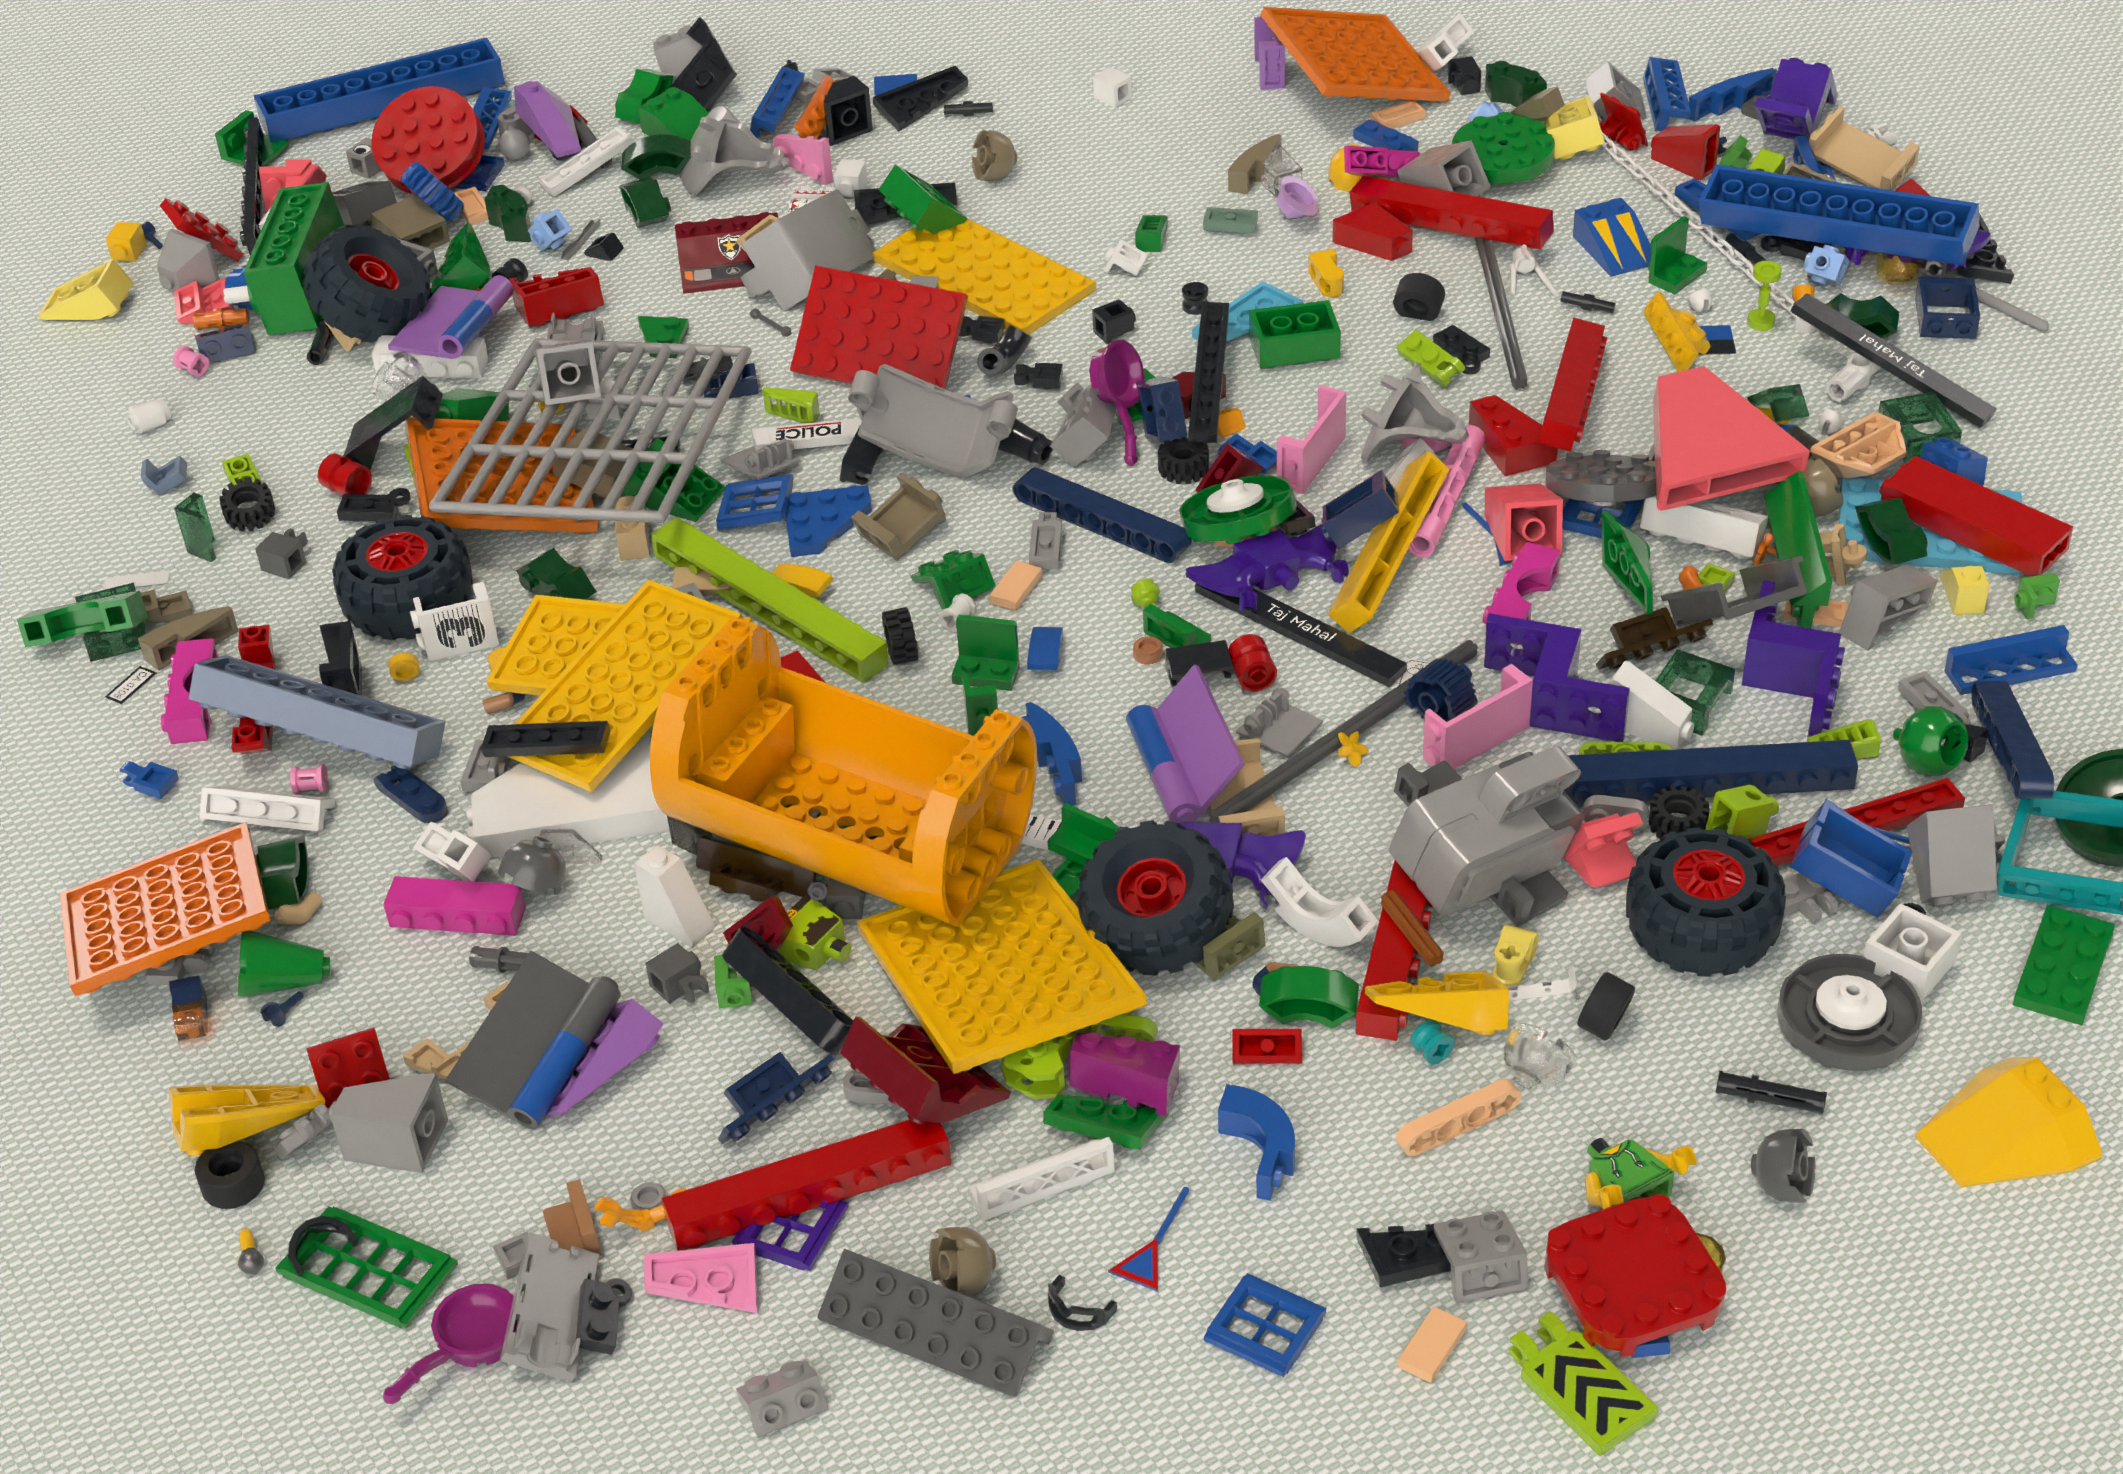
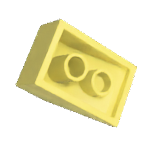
M1590 96L1565 103L1563 107L1544 121L1547 133L1551 134L1555 141V159H1569L1575 156L1576 152L1583 150L1586 152L1594 151L1601 144L1605 143Z
M111 259L54 288L38 317L41 320H99L107 315L112 317L121 310L120 305L129 296L128 291L133 281L118 263Z

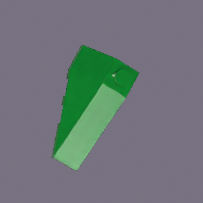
M467 222L449 244L444 256L446 259L438 269L442 275L440 278L437 276L432 283V294L440 286L467 290L481 289L491 279L489 277L490 265L473 226Z
M1603 511L1601 512L1603 567L1647 615L1653 614L1649 545L1635 531L1611 513Z

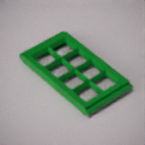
M328 1206L320 1216L334 1217L345 1224L347 1223L356 1236L358 1245L352 1247L347 1237L342 1234L333 1232L310 1233L298 1247L296 1259L302 1266L304 1274L297 1277L288 1262V1254L275 1269L277 1273L283 1275L288 1280L399 1328L404 1327L407 1329L457 1267L458 1262L447 1253L337 1207Z

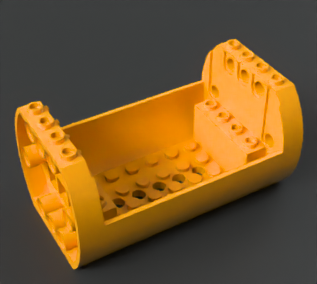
M733 616L663 690L652 730L650 775L655 801L661 811L668 817L959 927L1021 846L1035 793L1037 745L1034 731L1028 721L998 709L990 717L986 716L984 718L983 726L972 736L782 668L779 648L772 633L758 624ZM790 804L793 805V806H790V807H788V808L784 807V806L790 805ZM820 810L821 815H823L817 818L811 817L812 812ZM845 825L850 826V827H847V828H845V829H841V828H840L841 826H845ZM871 836H879L873 840L869 839Z

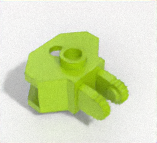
M1069 1033L1063 1036L1057 1043L1054 1042L1056 1038H1053L1034 1047L1025 1048L1003 1057L1001 1070L1006 1085L1034 1100L1056 1098L1057 1095H1060L1065 1090L1063 1060L1069 1055L1076 1036ZM1029 1079L1032 1084L1026 1085L1023 1081Z

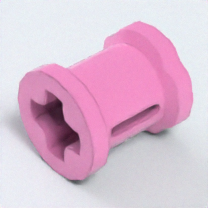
M181 346L174 353V365L182 370L187 369L195 377L203 376L209 368L208 357L201 353H194V350L188 346Z
M319 764L317 768L300 769L298 766L291 767L290 785L293 794H300L301 791L306 790L327 792L328 772L326 766Z

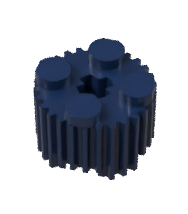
M1441 658L1433 660L1410 678L1409 688L1403 691L1406 695L1404 697L1407 700L1406 705L1411 710L1417 709L1416 713L1421 714L1422 719L1425 718V711L1431 709L1448 722L1475 707L1478 703L1477 697L1474 694L1476 692L1473 689L1474 684L1470 682L1472 678L1471 670L1463 663L1453 664L1452 660L1447 661V659L1442 660Z

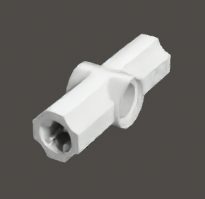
M1857 352L1852 353L1847 358L1846 366L1826 383V391L1831 399L1840 402L1842 399H1847L1856 390L1867 388L1870 384V377L1881 367Z

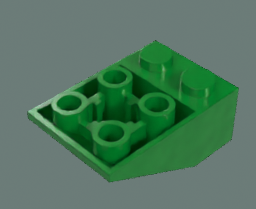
M657 438L646 451L660 452L665 442ZM638 463L623 491L626 496H636L653 463ZM666 464L645 504L646 508L658 511L681 464ZM694 465L669 515L697 522L725 491V486Z

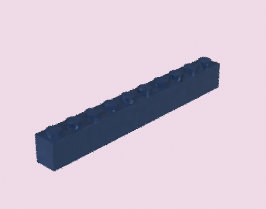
M1850 740L1568 755L1580 769L1581 774L1564 791L1576 805H1583L1587 798L1594 795L1651 801L1655 793H1660V789L1665 788L1669 791L1670 786H1676V790H1681V786H1687L1686 791L1688 792L1693 788L1697 790V796L1703 794L1705 798L1715 797V793L1718 791L1745 785H1753L1764 794L1855 789L1858 763Z

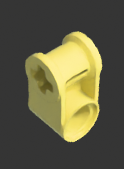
M1505 924L1494 951V958L1497 962L1493 968L1492 976L1506 987L1519 985L1529 963L1534 958L1539 933Z

